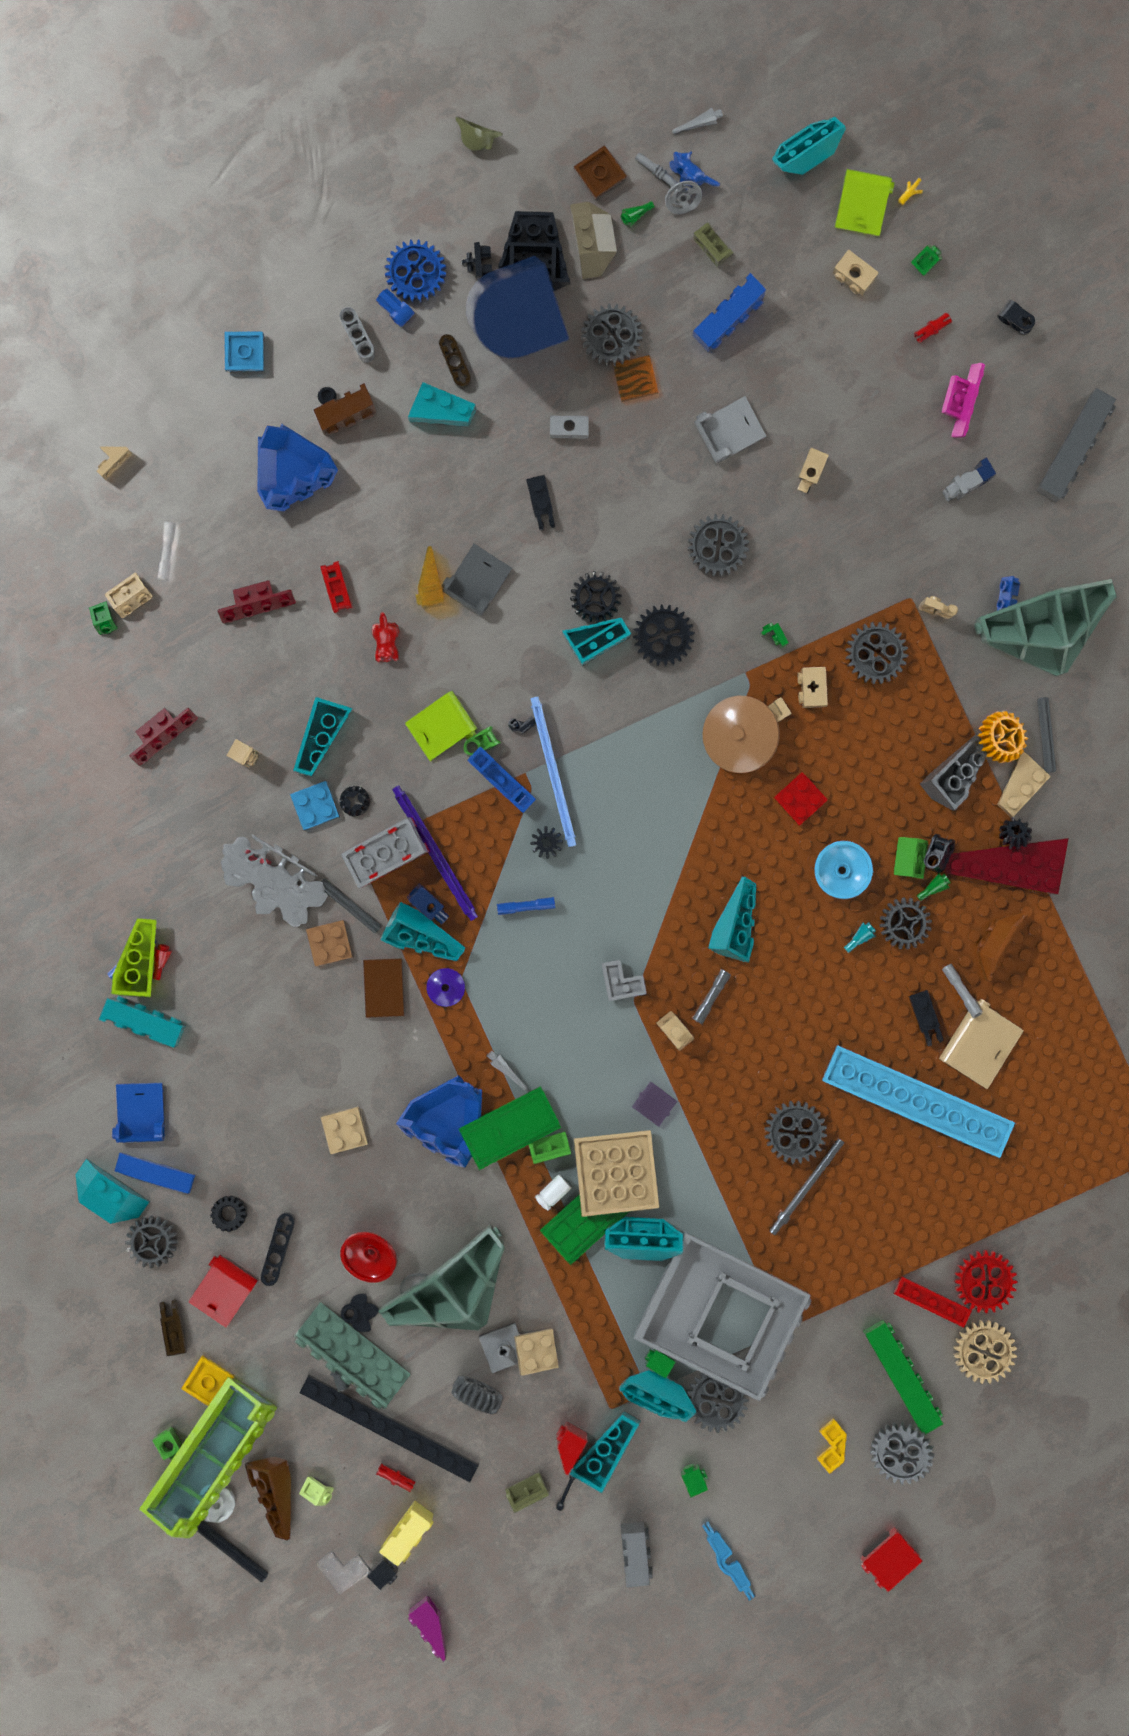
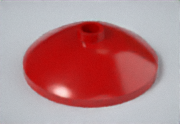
M358 1232L350 1235L344 1241L340 1250L341 1261L346 1270L357 1279L365 1282L376 1283L388 1279L393 1274L397 1265V1257L393 1247L384 1238L373 1233Z

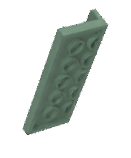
M321 1302L293 1336L298 1346L303 1349L307 1347L311 1351L310 1355L318 1361L322 1359L327 1363L325 1365L327 1369L333 1373L337 1371L342 1375L340 1378L348 1385L352 1383L357 1387L355 1391L363 1397L367 1395L372 1399L371 1404L379 1410L381 1407L383 1409L387 1408L390 1401L411 1375Z

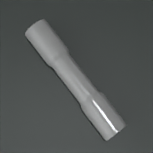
M952 964L945 966L942 971L962 998L973 1018L980 1016L983 1011L963 984Z

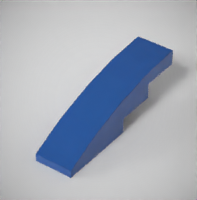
M119 1153L114 1170L115 1172L187 1194H190L195 1178L194 1174L144 1158H137L126 1153Z

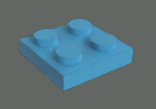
M263 331L225 332L226 372L264 371Z
M327 781L290 794L303 830L340 817Z

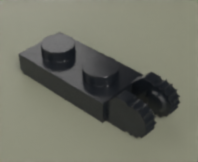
M545 475L526 479L539 531L544 530L541 516L547 514L549 525L551 528H554L553 508Z
M928 990L908 996L920 1032L923 1033L927 1046H932V1039L928 1033V1030L934 1029L939 1043L943 1042V1036L939 1028L940 1025Z

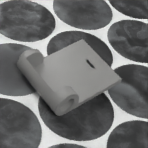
M746 396L713 414L703 412L696 416L697 420L694 422L715 463L721 462L767 437Z

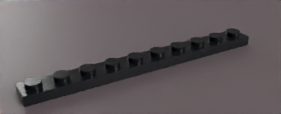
M308 1375L299 1392L300 1394L467 1482H471L479 1463L346 1393L338 1392V1389Z

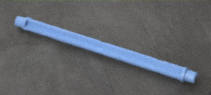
M539 697L531 698V709H533L565 835L564 839L567 841L568 847L576 845V835H574L542 704H540Z

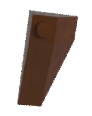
M270 1457L247 1462L245 1468L251 1487H256L260 1497L257 1498L259 1504H263L267 1510L265 1516L274 1536L288 1541L290 1539L291 1475L287 1460Z

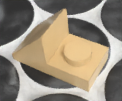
M100 447L110 457L108 460H103L97 470L105 480L132 454L127 447Z

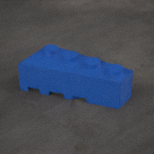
M751 273L746 277V283L742 287L738 285L733 290L729 300L725 299L719 304L715 314L711 312L693 330L692 336L707 352L711 349L715 350L722 343L721 339L724 336L729 337L736 330L735 326L739 322L743 324L750 317L749 313L753 309L757 311L763 305L762 301L766 289Z

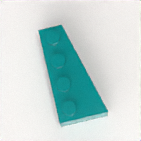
M315 697L293 772L312 777L353 708Z
M120 995L117 998H107L98 1020L103 1022L111 1020L116 1027L130 1028L135 1034L141 1036L148 1035L149 1039L173 1048L178 1046L186 1026L181 1024L182 1020L171 1017V1019L163 1017V1012L158 1010L151 1012L146 1010L147 1006L137 1002L135 1005L128 1002V998Z
M624 1411L573 1466L570 1475L602 1493L641 1420Z

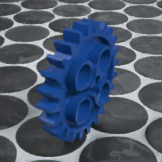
M410 239L409 245H406L403 241V248L396 245L397 252L390 251L393 258L386 259L390 264L385 265V270L389 271L385 273V277L390 278L387 280V284L392 285V292L397 290V297L403 294L404 301L408 297H410L411 303L414 302L415 298H418L419 303H421L422 297H425L428 301L429 294L435 297V289L441 291V287L438 284H445L441 278L446 277V272L442 271L446 269V264H441L444 262V257H439V250L434 252V245L428 248L427 241L423 245H421L420 239L417 240L416 244H413L412 239ZM413 254L418 255L416 261H410L409 257ZM426 266H432L434 268L433 271L429 273L425 272L424 269ZM413 269H414V270L419 269V273H417V272L412 273V270H413ZM400 270L407 271L405 276L397 275ZM421 281L423 284L421 287L415 288L413 283Z

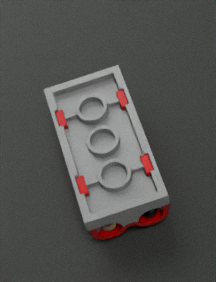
M413 817L398 822L341 854L358 888L365 887L430 852L427 844L422 842L415 829L417 825Z

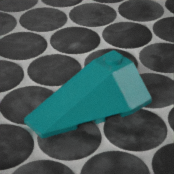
M746 877L741 878L713 929L708 947L719 955L743 962H749L754 944V938H751V926H754L755 920H752V909L755 908L756 883Z
M402 902L398 904L392 913L380 939L399 949L404 950V947L415 949L417 953L426 951L432 953L435 957L457 961L465 951L463 945L420 911Z

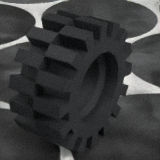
M224 1196L214 1203V1206L211 1208L210 1218H212V1223L216 1225L217 1229L220 1228L223 1232H231L237 1230L245 1222L247 1208L244 1207V1202L239 1200L240 1198ZM224 1207L234 1208L236 1211L234 1220L226 1221L223 1219L222 1210Z

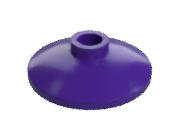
M439 969L429 977L427 982L428 996L439 1006L448 1007L455 1005L462 999L465 992V983L462 976L453 969ZM443 984H447L449 986L448 991L442 990Z

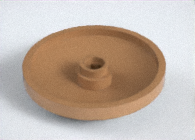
M733 696L719 702L709 712L703 726V743L707 754L715 764L730 772L747 773L763 767L773 757L779 744L780 729L776 716L765 703L753 697Z

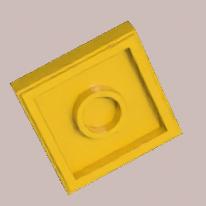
M202 1355L181 1389L209 1406L228 1377L234 1378L235 1375Z

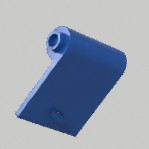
M163 1083L116 1084L118 1123L112 1129V1138L116 1139L117 1143L164 1141Z

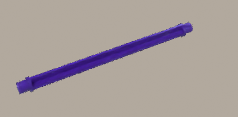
M399 785L394 787L392 791L407 818L413 817L417 825L415 829L422 842L427 844L430 850L428 853L452 894L456 897L464 914L469 917L470 921L478 917L474 911V906L463 891L462 886L405 791H402Z

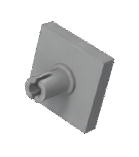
M515 1322L479 1335L492 1373L518 1364L514 1336L520 1334Z

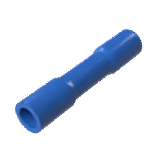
M554 897L497 904L498 915L530 910L555 909Z

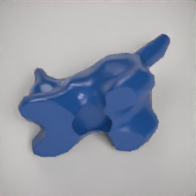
M692 151L689 153L673 152L674 161H670L669 166L673 172L681 176L680 182L693 181L699 186L704 183L711 186H720L718 181L706 176L701 168L691 162Z

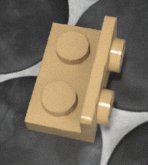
M136 572L105 593L111 606L121 618L131 614L153 597Z

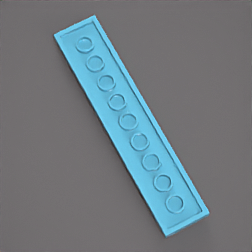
M838 1045L822 1078V1081L998 1158L1001 1157L1015 1125V1122Z

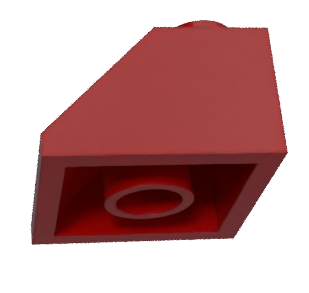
M567 1421L564 1426L561 1425L556 1433V1440L564 1472L566 1475H569L587 1443V1432Z

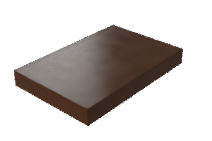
M402 958L363 960L366 1018L404 1016Z

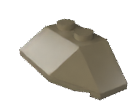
M589 201L570 204L582 280L601 277L617 253L611 214Z

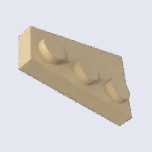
M1025 751L1019 755L1020 757L1012 770L1008 784H1006L997 804L1010 818L1014 817L1051 777Z

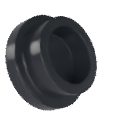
M323 387L318 392V400L322 405L333 399L337 400V394L331 387Z

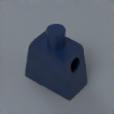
M420 883L407 896L408 901L429 920L435 918L440 924H443L449 917L442 910L443 904ZM432 903L434 907L429 910L427 905Z

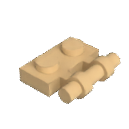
M935 596L926 597L920 603L918 609L946 619H951L958 612V608L955 605L945 606V603H942L941 599Z

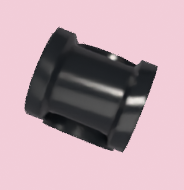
M1008 300L997 315L1002 323L1010 326L1022 335L1029 334L1035 325V317L1013 300ZM1027 321L1028 325L1023 326L1022 324Z
M935 834L924 858L926 867L935 873L943 872L955 849L956 841L954 839L948 840L941 837L940 834ZM938 859V863L933 866L934 860Z

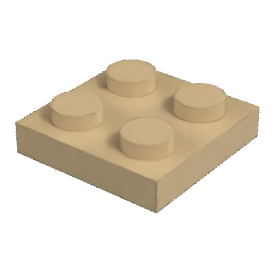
M359 1107L321 1117L330 1154L368 1144Z
M550 1328L514 1336L520 1375L559 1368L553 1329Z

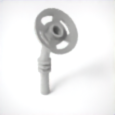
M640 152L635 158L637 161L671 187L665 197V204L670 212L684 214L693 210L700 203L702 190L697 183L693 181L678 183L659 164H654ZM695 193V198L689 204L688 200L691 198V195ZM672 204L682 205V207H675Z

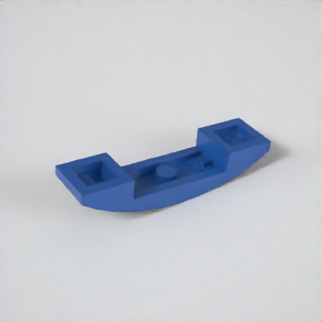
M481 746L467 760L522 813L536 800Z

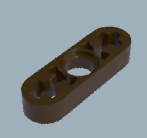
M443 335L439 339V347L452 379L458 388H467L471 383V377L457 342L452 335ZM445 340L453 342L451 343V349L453 352H451L450 354L447 346H442L445 344ZM452 357L460 359L458 366L450 365L449 361ZM460 369L463 377L467 376V378L465 379V383L457 381L459 380V374L457 371H459Z

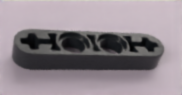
M290 1212L282 1213L276 1222L261 1273V1282L266 1286L274 1285L280 1276L295 1225V1217ZM286 1216L291 1221V1224H288L285 1229L286 1231L289 1230V1234L285 1231H278V1227L280 1229L283 1228L284 1222L281 1219H284ZM277 1235H284L286 1237L284 1245L276 1243ZM273 1253L280 1255L281 1260L277 1264L272 1263L270 1260V1256ZM270 1267L278 1268V1271L274 1269L272 1273L275 1279L268 1282L265 1275H268L270 1272Z

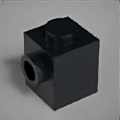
M383 1556L368 1571L367 1577L381 1590L387 1583L391 1585L397 1579L398 1567Z

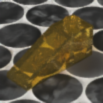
M432 546L427 547L418 585L419 594H415L417 604L422 605L423 610L445 605Z

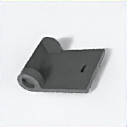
M473 544L454 576L446 577L442 583V592L482 616L509 575L512 567L476 544Z

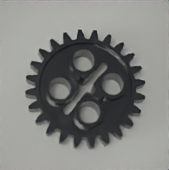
M661 604L660 610L653 606V612L646 609L647 616L640 615L642 622L636 621L635 624L639 628H634L633 631L638 633V635L633 636V639L638 640V642L634 644V647H640L637 653H644L643 660L648 657L650 658L649 664L655 660L657 667L660 665V662H663L665 667H667L669 661L674 665L675 659L679 662L682 661L681 655L687 657L688 654L685 650L691 651L692 647L688 643H694L690 636L695 635V632L689 631V629L693 627V624L687 625L690 618H683L684 611L678 614V607L672 611L671 605L664 609L663 604ZM672 619L675 626L667 628L664 624L665 620ZM647 626H655L657 632L655 634L647 633ZM676 629L680 630L678 633L668 635L666 640L658 638L652 642L647 641L650 638L659 637L661 631L667 634ZM678 637L681 640V644L673 646L670 641L671 638ZM655 643H659L663 646V650L657 653L653 650L652 646Z

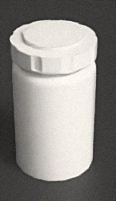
M558 1174L535 1198L544 1209L549 1211L551 1206H554L572 1187Z

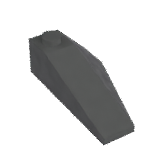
M979 733L968 740L920 783L931 799L951 810H955L968 797L971 784L975 782L976 774L986 759L987 751H981L983 744H978L981 741V738L978 737Z

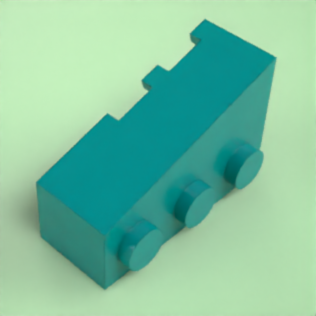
M422 382L409 412L408 420L413 423L424 422L427 424L437 423L469 427L476 412V404Z
M622 617L574 629L562 630L564 638L581 666L631 637V632Z

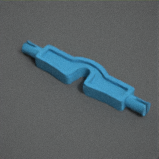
M706 1522V1525L704 1523L702 1527L708 1535L706 1537L707 1541L716 1553V1561L719 1568L724 1574L731 1577L740 1592L743 1591L748 1600H752L751 1596L754 1598L755 1595L749 1587L751 1583L745 1575L740 1562L736 1560L730 1564L725 1563L726 1559L733 1554L731 1548L723 1540L717 1530H713L709 1522Z

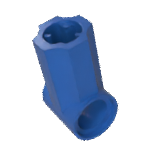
M388 288L383 290L376 299V302L390 314L392 320L400 327L415 314L409 305L404 301L401 302Z

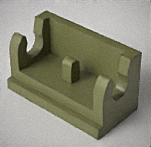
M708 222L694 232L693 240L716 267L733 255L732 250L727 247Z
M540 1472L505 1489L506 1497L514 1513L549 1496V1489Z

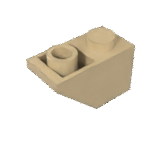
M237 739L226 755L248 768L251 765L254 766L259 758L257 750Z

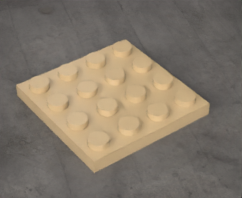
M651 1130L574 1138L582 1216L659 1208Z

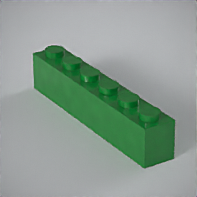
M882 1319L863 1330L921 1433L925 1432L926 1435L943 1425L941 1420L943 1415L938 1407L934 1408L931 1401L934 1400L929 1390L924 1391L922 1387L924 1382L919 1373L915 1374L913 1372L914 1364L909 1356L905 1358L902 1352L905 1348L899 1339L896 1341L892 1334L895 1331L891 1324H886Z

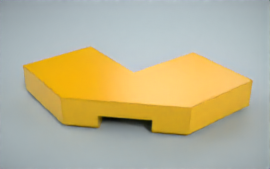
M834 1418L819 1430L831 1446L820 1454L817 1460L829 1474L845 1462L847 1434Z

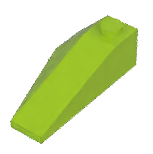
M136 919L113 973L111 994L129 997H151L157 920Z

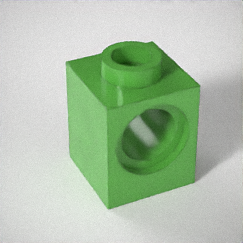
M173 1426L156 1435L152 1440L163 1460L167 1458L172 1460L182 1446V1442ZM165 1441L172 1442L173 1449L166 1448Z

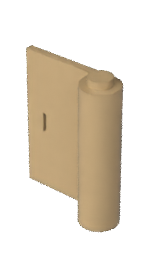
M980 999L979 1001L976 1000L983 1013L973 1018L969 1011L967 1012L939 1059L988 1089L1024 1030L990 1009V1004Z

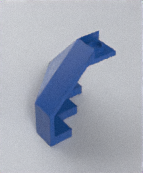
M283 424L280 427L267 425L263 436H258L257 492L266 509L285 511L290 508V504L298 500L302 502L313 496L314 491L322 487L325 489L331 486L338 469L327 451Z
M460 1075L411 1100L396 1125L406 1136L411 1139L416 1137L423 1143V1147L434 1154L439 1152L446 1156L445 1161L452 1165L466 1168L472 1156L458 1128L481 1117L482 1089L474 1088L471 1084L464 1082Z

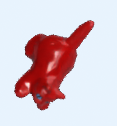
M381 612L379 617L380 623H375L372 626V636L376 641L375 660L377 662L381 660L389 662L391 659L397 661L399 653L395 640L400 633L399 626L395 622H387L385 613Z

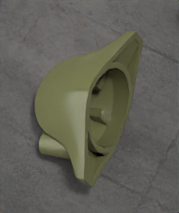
M456 116L455 118L461 129L462 142L470 150H491L494 139L503 135L501 132L482 127Z

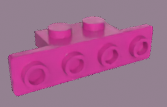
M984 363L972 364L967 380L956 375L951 376L941 413L956 419L951 436L953 438L965 437L969 430L970 418L974 412L975 400L979 394L980 382L984 375Z

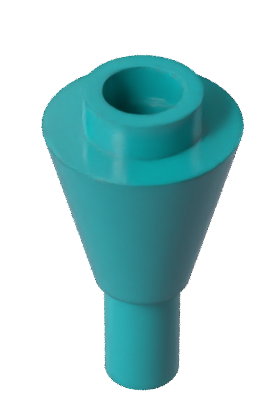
M863 922L853 939L844 947L845 950L850 953L857 945L876 937L874 934L876 929L869 922L867 924Z

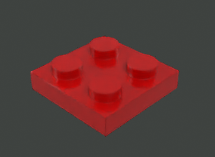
M803 772L773 797L798 826L828 801Z

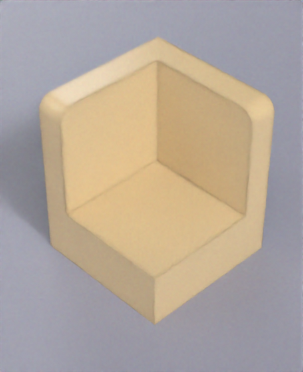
M781 697L768 706L773 711L778 722L791 714Z

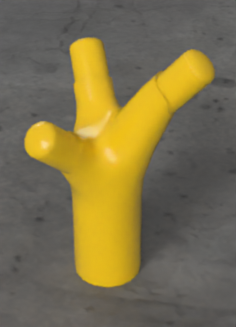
M918 178L912 186L910 181L907 182L906 191L897 200L901 205H904L911 196L923 192L922 189H916L921 182V178Z

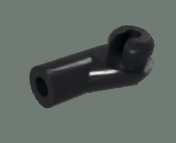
M532 716L524 722L514 718L508 722L509 729L512 732L521 734L526 733L536 725V721Z

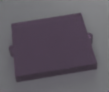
M650 1081L643 1092L639 1093L640 1096L632 1105V1108L659 1127L664 1119L670 1116V1111L678 1101Z

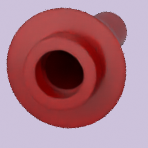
M158 944V946L154 947L155 969L153 979L160 980L162 969L172 953L168 945Z

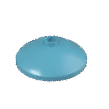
M838 841L826 846L819 853L815 862L814 872L818 885L825 893L835 898L848 899L861 894L868 887L873 874V866L868 853L861 846L850 841ZM840 867L845 868L844 874L839 873Z

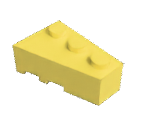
M414 1501L383 1543L379 1553L397 1566L401 1562L405 1563L411 1554L410 1550L419 1544L422 1539L421 1536L432 1526L434 1522L432 1521L433 1513L417 1501Z

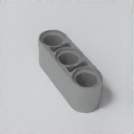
M351 307L343 308L339 317L358 357L365 363L373 361L375 358L374 347L356 311ZM347 315L354 316L353 320L346 322L344 318ZM357 331L362 333V336L358 339L353 338V334ZM369 348L371 352L365 356L361 354L362 350Z

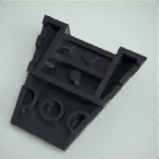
M515 211L498 269L535 256L545 264L553 291L570 285L554 213Z

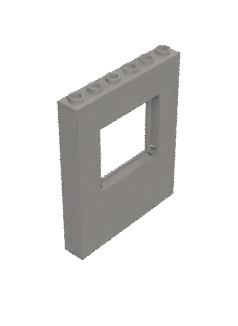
M684 1231L683 1254L670 1259L633 1334V1338L760 1401L761 1397L765 1398L769 1390L767 1385L770 1379L773 1380L776 1376L777 1369L775 1368L778 1362L783 1361L786 1354L784 1350L787 1344L790 1345L793 1341L794 1334L792 1333L795 1327L800 1326L803 1319L801 1314L804 1309H808L811 1303V1295ZM723 1283L771 1306L745 1360L697 1337Z

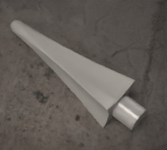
M713 108L688 123L673 129L672 132L676 134L693 128L717 124L716 120L723 117L721 109L713 111Z
M491 1051L487 1055L491 1060L492 1066L512 1079L524 1091L528 1090L527 1086L517 1077L500 1053L496 1055Z

